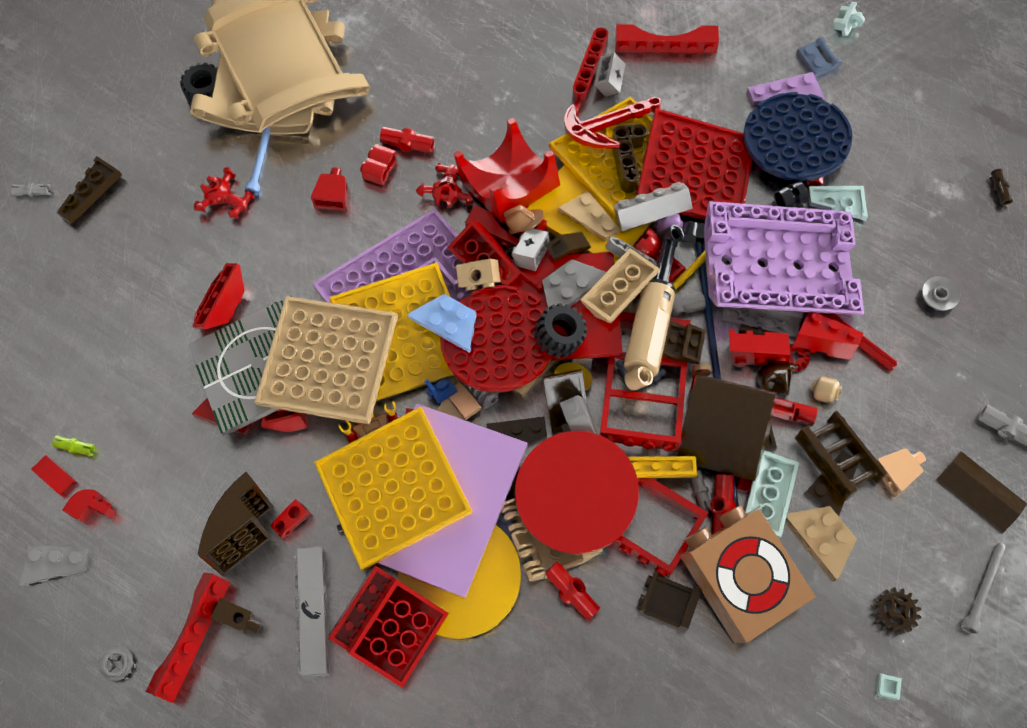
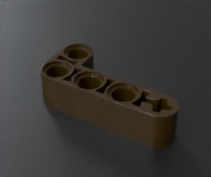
M641 124L616 126L612 134V140L620 142V147L612 148L620 187L626 193L634 192L639 180L633 148H639L644 144L647 129Z

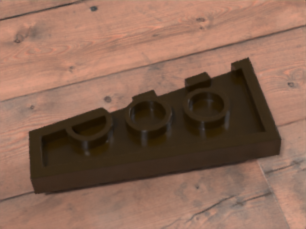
M98 156L93 160L95 162L91 168L88 167L85 171L86 176L82 182L78 181L76 184L75 192L68 195L57 211V214L70 224L81 216L122 176L118 169Z

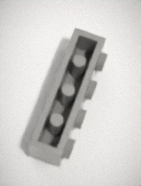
M680 182L674 183L671 187L665 189H655L649 194H639L634 199L621 200L618 204L613 205L618 226L622 231L693 209L689 188Z

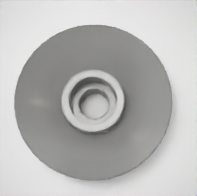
M932 277L922 287L924 301L936 310L947 311L953 309L960 301L961 293L959 287L947 277Z

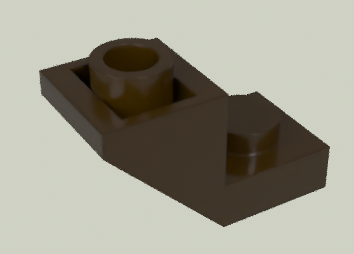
M582 232L560 235L545 245L555 262L571 252L573 254H582L591 248Z

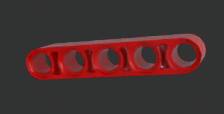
M603 27L594 30L574 81L572 99L575 103L579 101L582 104L587 101L596 78L600 56L605 54L609 33Z

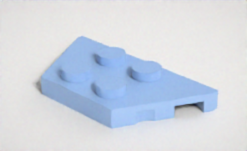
M443 294L408 314L409 319L470 353L476 311Z

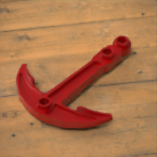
M651 97L647 101L643 100L628 105L626 108L585 121L579 120L578 112L581 102L577 101L566 111L564 117L566 133L573 141L583 146L597 149L620 147V142L614 141L598 131L629 119L643 118L646 114L654 113L655 108L661 109V99Z

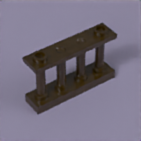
M835 411L827 420L828 425L814 432L806 426L799 431L795 440L841 500L845 502L857 492L856 486L870 478L878 484L887 475V472L848 425L845 418L838 411ZM834 430L841 440L825 448L818 438ZM847 446L853 456L837 464L830 454ZM859 462L866 472L850 480L843 470Z

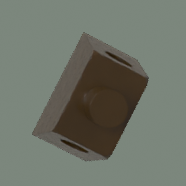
M221 598L210 617L215 623L245 634L247 630L258 634L263 623L254 619L251 611ZM238 617H243V621L241 623L236 622V619Z

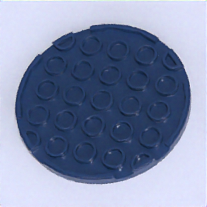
M798 92L777 94L760 102L748 115L743 132L744 145L751 159L764 171L776 177L792 181L815 180L833 173L847 159L853 137L847 117L837 106L824 101L822 97L817 95L798 94Z

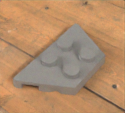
M573 259L542 280L548 308L553 304L556 306L558 303H562L563 306L568 304L571 307L582 299L607 272Z

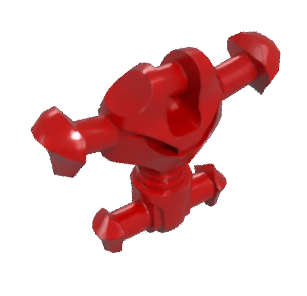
M438 163L435 170L437 173H444V179L435 182L433 186H424V182H422L416 189V193L423 197L424 193H432L436 206L440 205L441 200L447 201V208H451L458 199L466 201V206L474 203L473 193L471 191L468 194L463 193L462 189L455 184L457 175H460L458 168L453 164L444 166Z
M225 167L222 179L208 176L206 180L209 185H200L205 199L201 202L195 201L193 207L195 211L206 213L205 208L210 204L227 203L229 207L233 208L228 212L229 217L238 219V214L246 210L249 200H254L255 196L250 191L245 192L242 198L237 194H232L230 192L229 180L235 179L237 175L229 167Z

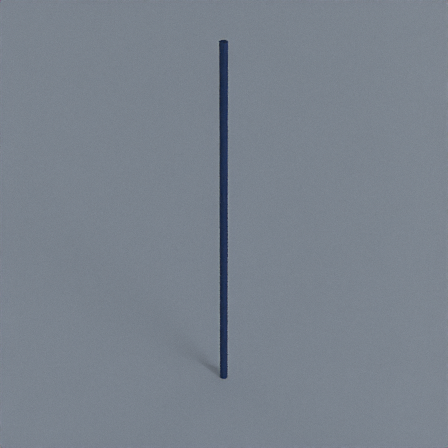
M701 241L695 243L697 258L704 252L703 242ZM704 262L699 267L701 290L706 304L704 312L713 378L721 379L711 300L708 292L706 264ZM734 476L733 501L737 507L739 503Z

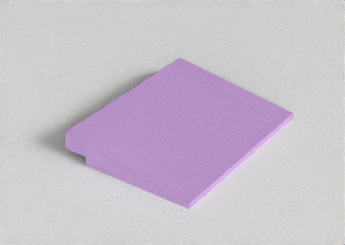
M435 208L312 283L323 300L330 303L329 297L437 262L452 299L459 302L476 291H466V288H459L456 265L464 263L458 260L447 248L458 234ZM480 271L476 275L478 280L481 277ZM477 286V290L483 288V286Z
M416 403L414 410L422 407L473 513L383 559L378 564L466 599L526 451L527 442Z

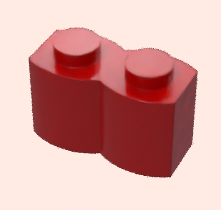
M376 144L369 150L368 159L360 167L362 178L383 185L397 159L396 151Z

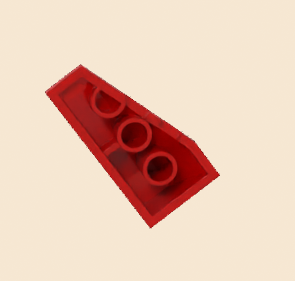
M472 220L447 247L463 263L486 259L498 260L500 283L510 286L521 274L520 270L494 237L479 222Z

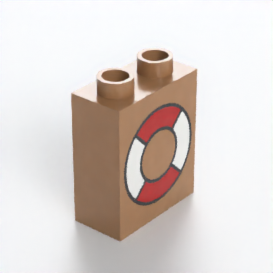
M741 505L719 518L724 528L711 535L708 528L704 527L686 538L685 541L690 549L681 554L680 557L699 588L702 589L704 596L734 643H748L816 596L761 510L756 509L745 513Z

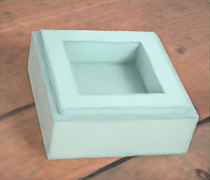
M878 674L876 696L896 701L900 700L902 678Z

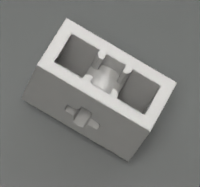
M615 52L600 56L594 85L605 97L618 94L621 90L626 64Z
M532 228L520 236L517 247H514L512 251V258H514V264L517 267L536 271L547 251L545 245L549 243L548 232Z

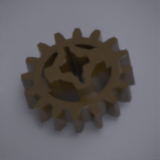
M896 587L890 589V592L886 589L882 592L883 595L880 594L876 597L879 602H875L873 606L878 608V610L874 611L873 614L879 615V619L876 622H883V630L889 627L891 634L897 630L898 634L902 635L904 631L908 633L912 631V627L918 626L915 620L921 619L922 616L918 615L917 612L922 609L921 607H916L915 604L918 602V599L912 600L911 592L906 595L903 588L897 592ZM899 609L900 613L896 614L894 610Z

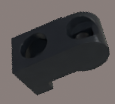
M693 221L683 223V240L691 243L701 241L705 245L704 224H698Z

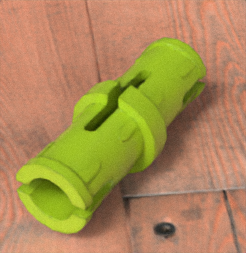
M57 435L54 439L58 441L53 440L52 442L54 448L67 450L71 454L79 453L91 457L93 453L90 451H95L94 444L80 442L76 438L68 439Z

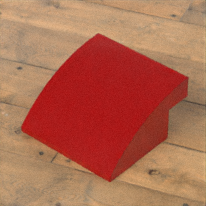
M373 565L327 637L347 650L349 655L403 688L449 613Z

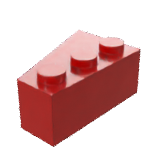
M808 312L791 349L797 350L799 347L809 349L811 353L820 351L827 353V356L851 360L859 346L863 332L817 312Z

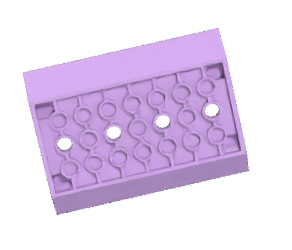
M709 201L704 224L708 292L710 299L716 307L864 315L860 279L852 278L849 251L856 245L852 212ZM721 259H727L730 265H725ZM757 261L764 262L765 267H760ZM793 263L799 264L801 270H797L793 266ZM828 266H833L836 272H832Z

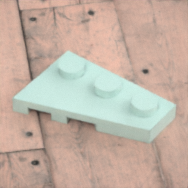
M809 186V206L823 210L852 212L853 218L867 220L868 214L864 186Z

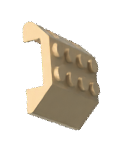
M514 498L505 501L501 511L502 514H505V521L517 520L518 522L512 524L508 529L510 532H514L511 536L517 551H521L519 553L520 558L532 557L533 561L523 565L525 570H529L526 572L529 581L546 579L545 572L557 561L565 570L585 563L603 552L602 549L586 554H569L549 548L536 539L526 528L519 515Z

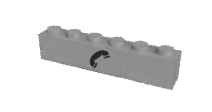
M322 546L297 549V555L294 556V566L298 569V576L294 578L295 588H298L295 606L296 609H299V617H296V629L299 630L300 637L296 639L297 651H300V660H297V671L304 678L330 676L325 550Z

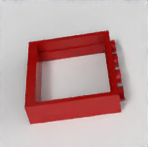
M637 478L640 487L696 520L686 538L699 530L709 512L653 478ZM622 535L613 542L619 546V550L624 554H632L640 564L644 566L649 565L655 569L654 571L658 572V575L667 576L668 578H670L681 560L680 555L685 553L689 546L684 540L672 562L668 565Z

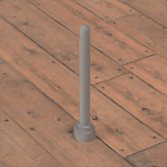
M1003 543L996 545L971 614L964 618L961 624V628L968 633L978 634L981 626L979 624V616L1005 549Z

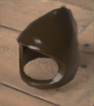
M770 364L762 367L757 373V380L761 389L788 396L792 370L797 369L798 365ZM769 382L774 383L772 389L769 388Z

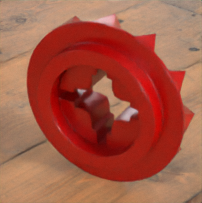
M789 343L790 355H793L796 351L797 356L800 358L794 363L793 357L790 356V362L786 364L798 365V368L793 369L792 372L803 371L811 360L810 352L799 347L797 350L791 349L793 344Z

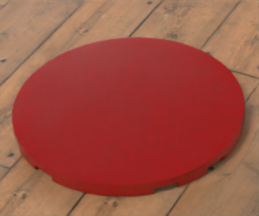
M496 285L495 287L481 288L459 301L461 304L476 311L470 353L448 340L440 338L444 360L454 376L464 384L485 392H506L527 385L546 369L553 357V354L549 356L547 351L544 350L543 352L540 349V345L537 346V338H534L533 335L535 333L534 326L547 307L534 294L514 286Z
M569 431L547 438L527 455L517 476L515 498L517 509L524 525L541 543L563 553L586 554L611 545L628 529L637 510L639 485L630 459L619 446L595 433Z

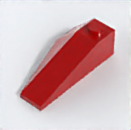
M279 409L261 418L262 427L284 432L307 428V415L305 413Z

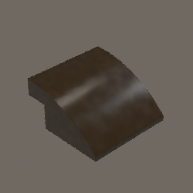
M698 374L687 407L681 434V444L677 456H696V466L755 481L759 474L762 455L768 444L777 393Z
M247 472L235 480L221 496L212 510L201 536L198 555L221 576L271 538V535L258 518L274 506Z

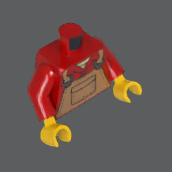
M392 401L394 407L388 409L385 403L384 409L386 412L371 418L370 425L360 423L353 426L352 430H350L351 424L346 421L348 424L346 429H342L340 424H338V428L346 433L345 437L351 443L398 419L397 413L394 412L396 404Z

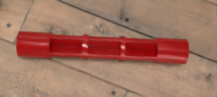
M694 375L692 380L690 394L692 393V389L697 377L696 375ZM776 397L773 416L812 427L815 423L818 409Z

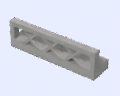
M724 307L721 322L740 326L741 323L754 327L761 326L762 329L788 333L789 338L795 340L803 312ZM727 311H735L738 317L735 319L726 317ZM752 315L757 321L749 323L745 317ZM767 319L772 320L776 326L772 328L766 327L763 321ZM785 324L794 325L793 333L786 332L782 326Z

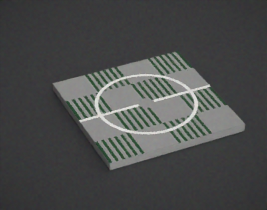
M285 299L188 344L220 433L223 436L279 410L255 405L254 401Z

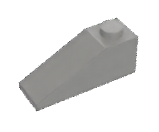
M577 395L560 403L571 431H585L597 434L583 397Z

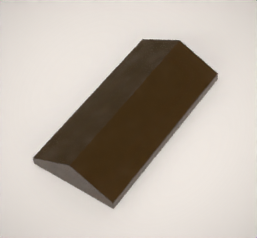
M962 451L956 455L936 479L1002 533L1013 524L1027 506L1024 500Z

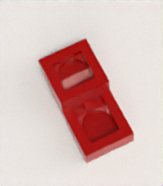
M47 455L31 468L37 476L59 495H62L75 482L71 476Z

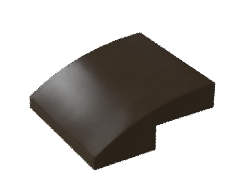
M669 321L662 357L685 363L699 364L706 330L690 323L685 327Z

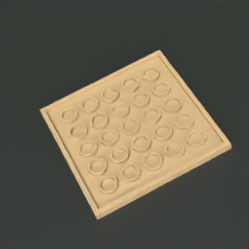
M286 296L254 401L255 405L370 425L398 318L397 313Z

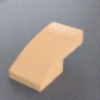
M459 382L455 385L458 392L450 396L449 400L462 417L467 420L479 412L481 406Z

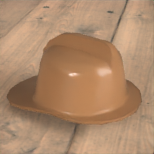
M522 205L504 212L510 234L534 228L544 216L542 210H528Z

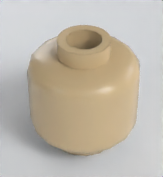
M826 376L819 377L817 381L814 380L811 386L814 398L829 404L835 400L838 401L842 386L839 385L837 379Z

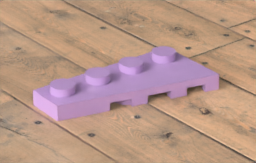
M813 72L748 87L747 89L752 105H758L771 96L787 92H798V94L804 95L813 94L822 97L825 101V97Z

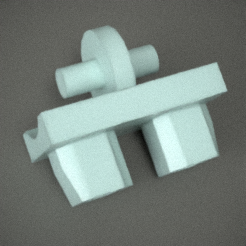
M851 2L849 7L841 6L839 11L840 18H835L834 30H841L842 36H848L852 27L862 26L865 21L862 13L857 12L855 9L857 2Z

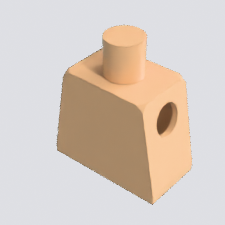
M905 448L877 460L887 472L883 480L895 497L924 472L920 466L926 461L922 452L918 451L912 455Z

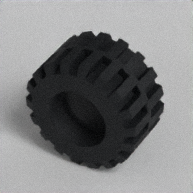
M197 63L196 66H190L189 70L186 69L184 71L185 75L181 76L180 85L189 105L192 104L195 94H202L212 98L218 67H215L214 64L208 65V63H203L200 65V63ZM204 85H209V86H207V87H205V88L199 89V88H201V87L204 86Z
M558 303L556 306L553 304L544 310L536 322L533 335L534 338H537V346L540 345V349L543 352L544 350L547 351V355L551 356L554 354L555 358L560 356L565 358L568 355H572L586 338V320L582 319L583 315L581 312L579 314L576 312L577 309L575 307L572 309L568 304L565 306L562 303ZM552 325L564 328L568 337L556 333Z

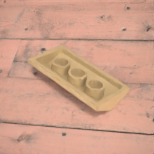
M630 248L586 293L581 302L595 317L611 324L651 279L658 274L660 269Z

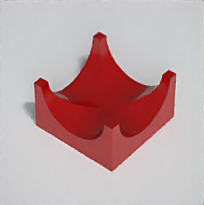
M513 117L507 120V132L502 144L489 157L479 161H470L464 157L460 150L453 154L463 186L471 191L501 223L506 219L504 217L505 211L518 205L526 208L560 186L554 153L549 150L544 153V160L540 159L524 140L517 121Z

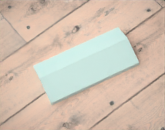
M764 451L759 474L756 480L752 481L745 513L760 509L777 537L781 538L799 462Z

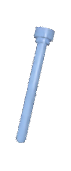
M271 126L263 130L252 177L246 183L244 190L245 192H255L254 195H258L260 190L258 179Z

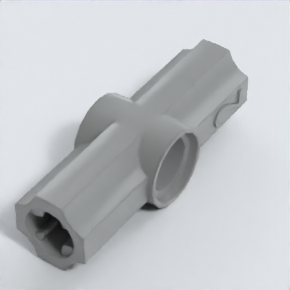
M701 292L684 297L675 295L670 318L680 319L687 313L705 309L704 295Z
M988 404L984 407L978 420L998 430V434L1008 440L1015 439L1027 446V425L1023 424V420L1019 416L1005 414Z

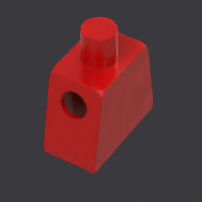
M333 167L330 174H320L311 194L314 207L348 209V184L346 177L341 175V169Z

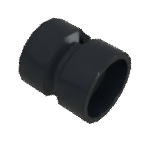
M796 181L787 187L775 191L774 200L777 206L795 208V206L808 202L809 195L805 185L801 181Z

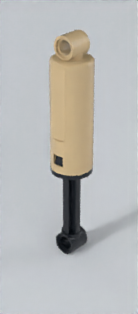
M672 225L659 232L661 249L656 267L660 271L640 293L624 362V368L628 372L625 375V383L631 390H638L650 385L653 377L659 371L676 293L675 287L668 283L675 249L678 243L684 239L683 230L678 225Z

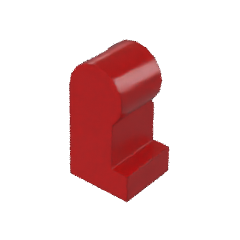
M295 499L272 522L271 527L284 539L304 520H308L312 514L300 501Z

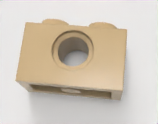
M486 259L456 265L459 288H466V291L477 290V286H483V288L495 287L494 283L501 282L498 260ZM478 271L481 273L479 280L476 277Z

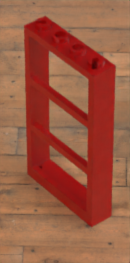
M621 312L619 314L620 327L632 329L636 313ZM670 318V321L685 327L691 323V320ZM623 352V356L609 357L600 435L613 443L623 444L627 447L641 446L645 449H663L666 452L678 451L681 444L687 363L664 357L661 358L660 365L681 367L678 397L611 389L615 359L625 360L627 352ZM610 396L677 405L675 436L607 428Z

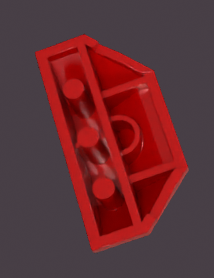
M226 263L223 270L213 280L195 313L193 328L209 329L226 324L232 319L233 313L245 292L241 268L238 263Z

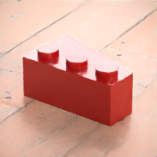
M729 329L731 366L744 367L751 364L764 366L769 363L783 365L790 362L788 333L764 332V335H753V331L739 334L735 333V330Z

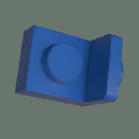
M448 377L435 385H432L428 379L424 381L427 386L425 391L430 399L434 398L438 404L458 392Z

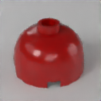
M649 228L634 248L657 261L661 249V241L659 236Z

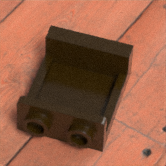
M654 571L652 576L648 575L644 587L648 588L646 594H641L637 606L641 607L639 614L686 632L689 629L702 589L695 586L693 589L659 576L658 572Z

